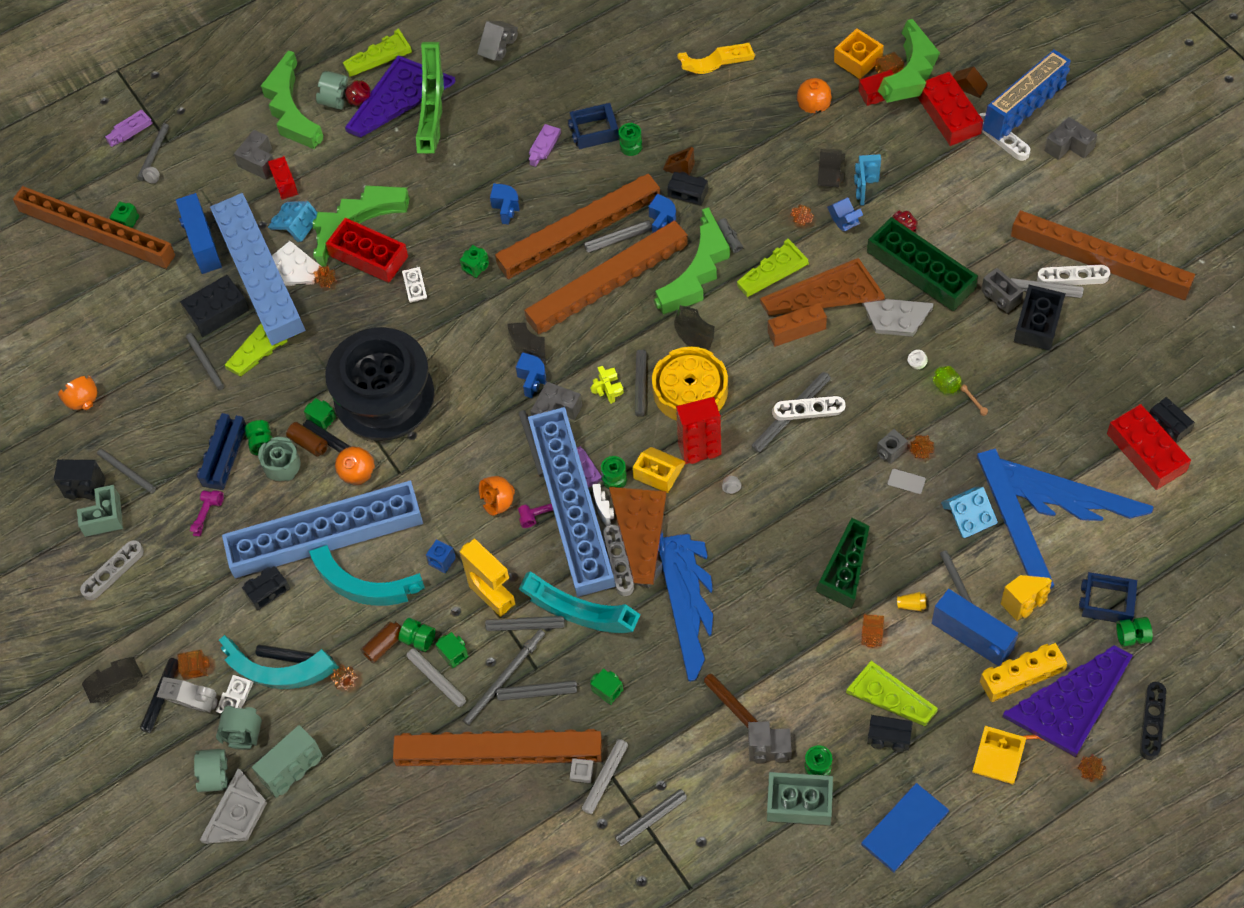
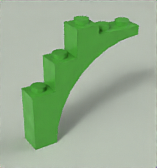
M422 42V103L416 134L417 153H435L441 137L439 120L442 115L441 96L444 90L440 42Z
M365 186L364 193H361V200L341 199L340 206H337V213L317 212V217L313 220V229L316 230L318 244L317 248L314 249L313 256L317 263L322 267L326 266L329 253L325 243L344 218L360 224L380 215L407 213L409 204L407 188Z

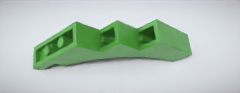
M913 19L907 20L902 30V34L906 38L903 46L906 52L907 66L894 75L884 77L878 89V92L887 103L920 96L926 85L925 81L928 80L933 70L932 66L935 65L940 55V52Z
M288 50L263 82L261 88L264 97L272 100L269 104L272 116L280 119L277 123L279 134L315 149L322 142L323 133L321 126L302 115L293 102V87L296 80L294 69L297 66L294 52Z
M709 207L702 209L700 244L693 262L679 278L655 291L656 298L654 303L657 309L660 308L663 315L703 301V288L701 285L717 279V269L714 264L730 258V247Z

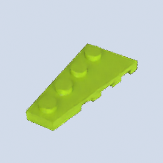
M398 28L394 31V35L390 37L385 36L382 38V42L377 45H370L366 52L357 53L344 61L343 65L349 77L390 62L396 59L398 55L401 57L411 53L412 50Z
M787 239L782 247H777L772 251L773 254L769 258H764L757 268H752L739 279L737 286L749 297L808 265L807 257Z
M261 323L227 361L225 368L241 377L256 366L260 359L264 356L268 357L273 353L272 350L279 345H284L288 341L285 339L271 345Z
M873 661L868 663L846 690V693L923 726H926L938 711L936 706Z

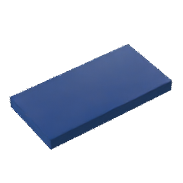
M916 783L861 842V845L894 873L949 813V809Z

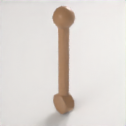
M961 385L960 390L965 392L980 409V414L982 416L987 415L988 409L979 404L968 391L967 385Z

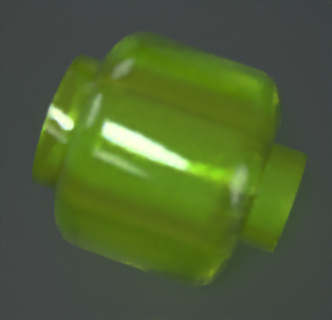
M945 366L939 367L935 371L933 383L942 393L953 394L960 389L962 379L954 368Z

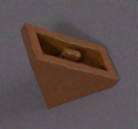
M974 66L956 71L953 76L964 92L978 98L982 96L988 86Z
M689 147L668 156L663 170L669 173L685 172L690 176L694 166V148Z

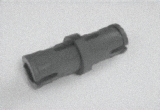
M726 218L720 219L717 224L732 252L737 253L741 251L743 245L738 240L736 231L730 227Z

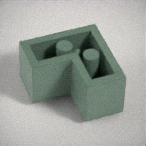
M114 485L94 489L96 505L77 509L78 526L85 537L123 529L120 495Z

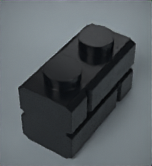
M674 172L667 188L668 197L702 206L708 192V180H705L703 177L689 176L685 172Z
M1165 397L1153 406L1149 412L1176 443L1189 434L1195 424L1168 397Z
M276 566L264 569L260 576L255 579H249L242 587L244 594L257 611L290 589L286 579Z
M871 715L867 744H871L876 749L889 747L895 752L909 751L913 721Z

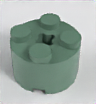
M330 71L323 72L318 83L320 93L317 92L316 94L317 104L342 110L345 89L348 87V76Z
M271 438V441L262 444L258 452V458L266 477L274 481H290L295 477L300 468V457L296 447L288 438Z
M225 706L224 711L221 713L216 739L222 744L223 741L229 743L228 747L234 749H250L253 744L256 746L262 724L261 717L256 714L257 710L252 707L242 709Z
M225 749L195 751L194 771L195 777L199 780V783H196L197 792L227 789L228 777L226 776V770L228 769V759Z

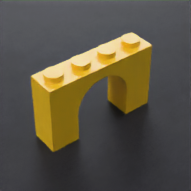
M474 538L471 542L464 544L459 551L469 587L501 617L515 605L514 596L502 585L509 579L508 570Z

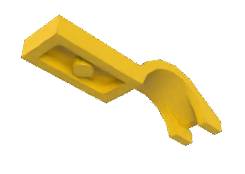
M750 43L718 47L712 54L702 59H692L686 52L677 54V58L682 63V69L696 74H706L716 70L721 65L754 60L755 57Z

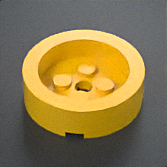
M682 347L669 352V355L658 361L653 370L652 388L655 403L662 413L676 421V406L713 396L720 411L728 395V375L723 362L716 358L712 352L699 347ZM687 378L695 380L691 385L685 382Z

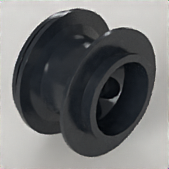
M377 327L354 333L334 349L327 362L325 379L328 391L334 401L336 414L349 431L360 437L386 441L405 436L415 430L425 420L432 408L435 390L431 375L428 372L426 354L421 345L412 336L403 331Z

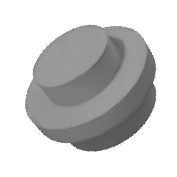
M154 167L145 168L142 172L144 179L149 183H156L159 180L160 173Z
M728 476L723 480L722 489L726 493H736L741 489V482L735 476Z

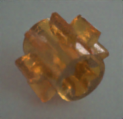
M799 204L798 208L793 207L790 216L794 217L793 222L805 226L807 222H812L814 214L810 213L811 208Z
M328 265L326 267L319 266V269L313 272L315 277L314 283H319L321 288L327 286L330 288V284L336 282L334 277L335 270L330 271Z
M915 436V440L910 441V452L915 454V458H929L928 454L934 452V442L929 440V436Z
M342 664L340 668L334 669L335 674L331 677V680L335 682L337 689L343 687L347 691L351 686L355 687L354 679H357L358 676L353 673L354 669L351 666L347 669Z
M1094 754L1089 758L1083 756L1082 763L1078 766V770H1082L1081 777L1089 779L1090 782L1095 778L1100 780L1103 776L1102 773L1106 769V766L1102 765V758L1095 757Z

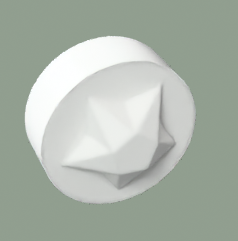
M914 350L908 356V363L913 369H922L928 362L927 355L922 350Z

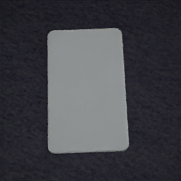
M892 469L888 485L921 494L926 478Z

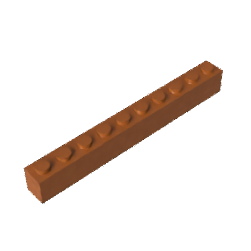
M649 173L640 176L635 181L623 185L618 190L608 193L601 199L593 201L586 207L578 209L576 212L561 218L552 225H548L544 229L532 233L529 237L517 241L514 245L502 249L495 254L497 266L505 277L510 279L649 205L657 194L660 195V187Z
M22 186L13 198L19 212L167 269L176 256L171 243L27 187Z
M1021 210L1013 223L1011 237L1087 265H1105L1110 269L1111 274L1184 301L1196 275Z
M674 220L525 309L526 321L538 335L548 331L555 324L563 322L570 315L578 313L585 306L593 304L600 297L608 295L615 288L623 286L630 279L638 277L649 268H653L658 262L668 259L678 250H683L688 245L687 233Z
M571 729L564 732L546 730L537 733L531 730L524 731L523 733H515L513 731L494 733L485 731L482 734L443 732L441 735L402 733L394 736L393 760L396 766L572 763V759L602 762L601 731L595 729H587L584 732H577Z

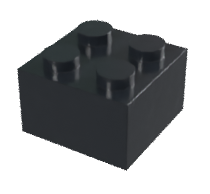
M57 459L53 480L64 498L72 500L86 498L93 500L95 499L94 489L104 487L106 478L96 460Z

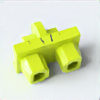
M603 366L598 367L600 381L597 378L594 379V384L590 389L593 394H599L600 397L604 395L603 391H605L610 404L615 402V397L624 394L621 382L612 385L610 383L618 379L615 368L605 370Z

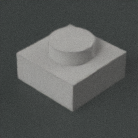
M572 759L570 781L591 783L593 761Z

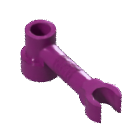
M203 490L201 492L200 500L203 502L196 521L190 527L193 536H201L203 523L210 506L222 505L224 499L222 491L213 490L211 492Z
M552 504L530 509L528 505L520 506L518 512L521 527L529 528L536 524L535 516L553 511Z

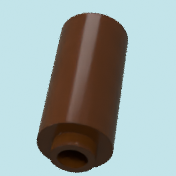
M294 422L287 429L286 437L313 455L320 456L327 451V441L300 423Z
M389 621L360 649L362 654L373 664L377 662L399 640L401 626L397 622L392 623Z

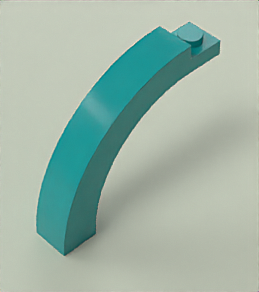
M328 545L309 551L315 568L324 582L339 595L357 603L375 606L408 602L407 594H415L425 589L420 573L392 582H368L355 578L345 572L333 559Z
M531 571L526 573L519 587V590L531 597L530 601L556 616H563L567 621L594 630L611 633L633 632L641 615L626 604L609 606L576 598L555 588Z
M224 635L219 639L223 645L221 647L222 651L228 656L225 661L231 668L249 680L270 688L294 689L305 687L323 680L340 668L329 654L322 649L311 658L297 665L283 668L265 667L249 660L231 638Z

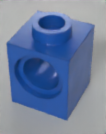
M437 539L426 554L428 564L443 573L448 571L456 559L453 547Z

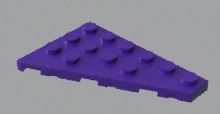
M398 55L371 91L370 97L363 102L345 127L346 132L361 138L422 103V64ZM443 73L445 90L456 81L455 77Z
M1114 645L1107 649L1106 652L1095 656L1094 659L1086 664H1082L1070 671L1066 676L1060 677L1051 685L1035 692L1031 697L1020 701L1019 704L1011 709L1005 710L1002 717L1076 757L1133 655Z

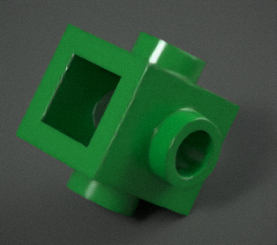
M472 245L469 250L463 253L460 259L462 271L477 278L489 265L487 252L483 248Z

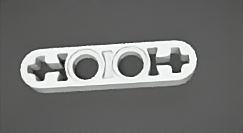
M980 113L979 115L984 121L986 113ZM982 130L986 136L1015 159L1024 161L1029 158L1030 147L1012 132L998 141ZM1009 139L1012 140L1014 143L1006 144L1004 141Z
M1105 265L1047 267L1039 270L1037 281L1064 285L1103 284L1109 279L1110 269ZM1084 272L1088 277L1081 278L1078 276V273ZM1065 273L1069 278L1062 279L1059 275Z
M838 396L780 401L773 407L772 414L777 420L836 416L845 409V401ZM834 402H836V405H840V407L837 410L836 407L833 406L829 407L827 411V406H832ZM819 403L823 410L821 412L815 411L813 404ZM795 406H803L804 413H797ZM780 407L782 410H788L790 408V411H785L783 415L781 414V412H778L777 410Z

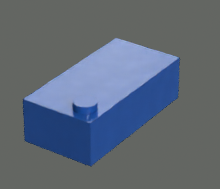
M194 193L176 199L181 215L179 220L182 228L186 230L201 274L222 268L197 194Z
M948 589L935 605L932 618L934 626L998 667L1006 661L1014 650L1018 636L1017 631L952 590Z

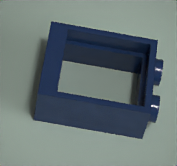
M610 103L570 112L568 125L570 130L573 129V142L577 143L579 149L619 140V130ZM606 119L609 129L580 135L577 125Z
M1088 572L1087 578L1082 579L1081 591H1084V597H1080L1079 609H1082L1081 617L1116 623L1117 621L1127 619L1132 621L1134 618L1138 580ZM1091 586L1126 592L1124 612L1089 606Z

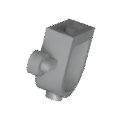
M163 677L157 694L159 698L207 713L214 710L218 704V700L215 698L217 694L215 690Z

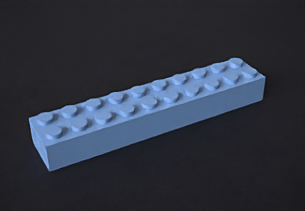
M243 193L210 206L271 345L306 331Z
M565 407L529 416L531 432L577 597L616 587Z
M410 480L222 535L229 568L234 578L262 571L268 567L272 568L273 566H280L311 557L309 551L328 545L331 551L421 525L423 521Z

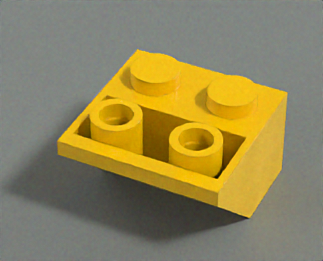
M650 447L641 452L635 462L633 477L640 482L669 493L684 467L685 461Z
M1020 575L1005 586L1001 605L1016 621L1022 617L1027 618L1033 612L1032 609L1036 606L1041 607L1047 602L1052 580L1045 577Z
M985 726L972 773L1014 785L1026 737Z

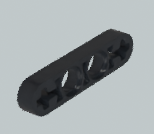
M1160 682L1150 683L1145 693L1140 754L1147 760L1156 759L1161 750L1166 688ZM1154 688L1158 689L1159 692L1157 701L1153 700ZM1157 707L1160 714L1157 716L1151 715L1148 708ZM1147 726H1155L1158 733L1155 735L1149 734L1146 729ZM1150 741H1153V753H1148L1147 747Z

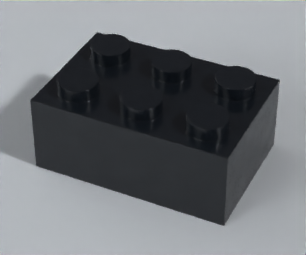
M228 275L221 277L180 301L186 316L202 338L249 311L244 296Z
M1028 285L1013 342L1051 351L1066 293Z

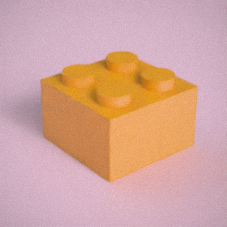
M855 29L835 48L834 63L861 79L882 60L884 45L859 29Z

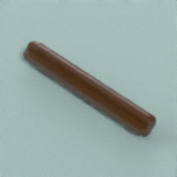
M710 673L704 678V683L747 728L748 722H758L713 674Z

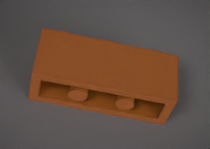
M817 303L768 320V334L774 347L825 330L827 316L821 304Z

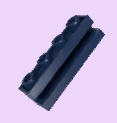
M221 413L220 419L216 421L214 435L210 437L208 451L203 456V465L197 472V478L202 487L224 491L245 433L246 422L243 416L236 415L235 419H231L229 414Z

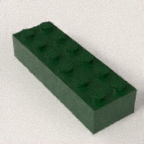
M892 217L868 239L867 253L952 311L977 287V274Z

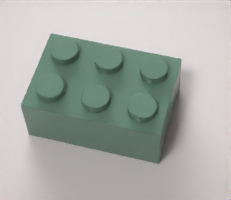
M298 725L254 764L252 769L259 781L277 798L279 795L285 794L291 784L300 780L310 767L317 765L323 755L316 741Z
M769 772L767 821L831 825L833 776Z

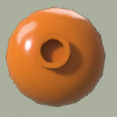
M810 78L800 85L797 92V101L799 107L805 112L816 113L819 110L823 112L831 104V89L822 79Z
M89 375L87 379L85 376L74 379L65 385L67 389L64 392L61 389L58 393L66 407L73 410H87L91 408L98 394L97 387Z
M354 446L341 451L335 462L336 473L340 479L352 485H360L368 481L375 467L371 454L361 447Z
M491 476L479 482L480 499L484 498L486 504L483 507L488 514L493 516L503 513L510 508L515 490L505 478Z

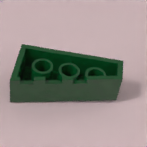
M851 518L815 590L851 609L856 599L870 527L854 518Z

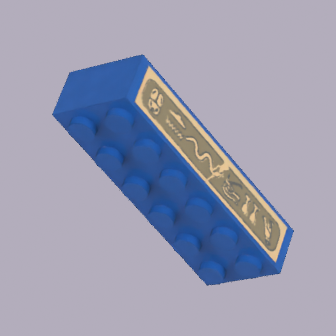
M1056 50L1050 52L987 106L982 130L998 141L1004 136H1008L1014 127H1018L1026 117H1030L1035 109L1042 107L1044 102L1048 98L1051 99L1056 91L1064 88L1067 83L1066 77L1070 71L1069 65L1071 60Z

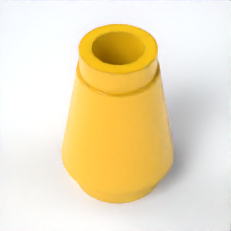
M916 592L897 596L898 608L922 612V610L927 609L926 593Z

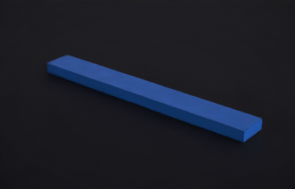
M996 448L978 453L977 459L1027 576L1045 577L1052 580ZM1053 581L1051 583L1050 589L1054 588Z

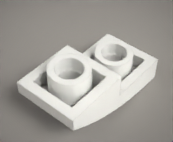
M420 267L402 271L409 302L427 299Z
M593 484L594 500L598 514L603 523L609 526L611 525L610 519H614V509L610 508L609 501L605 500V491H601L600 484Z
M233 675L227 692L221 696L216 712L222 713L225 706L242 708L254 682Z

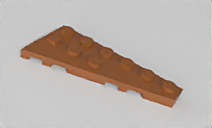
M857 258L760 298V303L769 316L791 313L820 303L822 308L885 300V295L860 259Z
M609 487V494L612 499L613 509L615 510L622 542L624 543L633 583L654 585L667 491Z

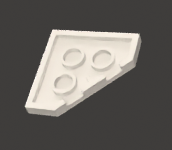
M291 241L287 242L272 255L285 286L305 283L306 285L314 284L326 274V270Z

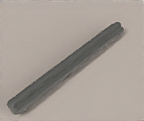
M822 372L796 400L813 398L830 381L831 377L829 374ZM801 405L795 406V410L797 413H799L804 408ZM776 419L752 444L753 450L758 453L761 452L791 420Z

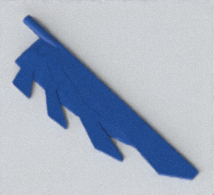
M1000 458L1015 495L1025 497L1040 514L1056 515L1045 503L1058 505L1076 518L1088 521H1103L1102 516L1088 509H1106L1129 519L1148 515L1153 511V506Z
M661 531L659 554L687 678L691 682L697 679L705 661L698 640L700 618L708 636H711L713 613L700 595L699 587L700 580L707 590L712 593L711 575L696 564L694 556L696 554L707 559L705 543L691 540L690 534L663 537Z

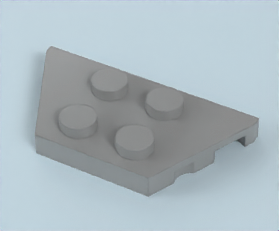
M885 299L861 303L867 311V316L872 322L875 333L913 337L918 327L925 321V317L933 310V303Z
M237 769L200 838V841L204 844L248 840L267 804L266 800L240 769Z

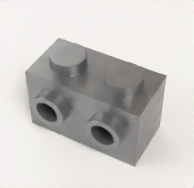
M998 268L983 278L981 289L986 297H990L1000 309L1007 313L1021 303L1024 291Z

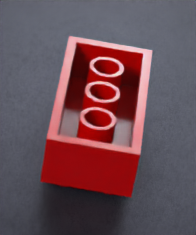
M950 71L925 81L926 85L921 95L917 96V98L949 146L981 134L983 119Z
M348 218L343 219L325 243L330 257L390 283L408 258L404 243Z
M714 396L676 406L678 446L685 464H694L700 460L713 459L721 455V416Z
M1142 404L1110 422L1107 435L1155 490L1187 472L1191 459Z

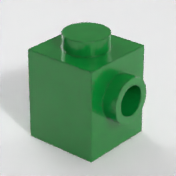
M119 201L109 218L112 221L133 228L139 218V214L133 204Z
M317 398L309 403L304 410L306 419L311 420L325 430L336 419L333 408L326 401H320Z
M452 632L448 635H443L436 643L438 653L452 669L468 657L464 641L460 636L455 637Z
M602 669L590 681L592 692L610 705L623 691L622 682L612 671L607 672L605 669Z

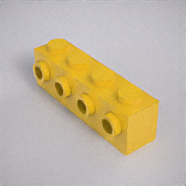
M1056 643L1051 645L1045 644L1035 652L1023 653L1018 659L1013 661L1012 659L1006 660L999 667L987 668L981 675L980 683L992 703L1065 672L1068 663Z

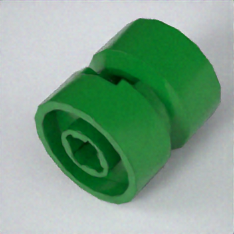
M626 123L619 129L620 150L623 154L635 156L642 150L641 128L635 123Z
M256 420L248 423L245 427L250 453L258 456L262 444L271 441L272 436L269 423L264 420Z
M618 456L605 458L601 464L603 485L607 489L609 487L623 488L627 482L624 460Z
M1148 617L1134 618L1133 622L1127 619L1117 621L1116 623L1117 637L1122 647L1133 646L1136 642L1138 644L1152 642L1153 633Z
M407 618L401 627L399 641L407 645L413 644L414 648L426 652L434 641L436 629L427 624L421 625L415 619Z
M821 745L809 748L805 755V773L807 775L829 776L833 760L830 750Z

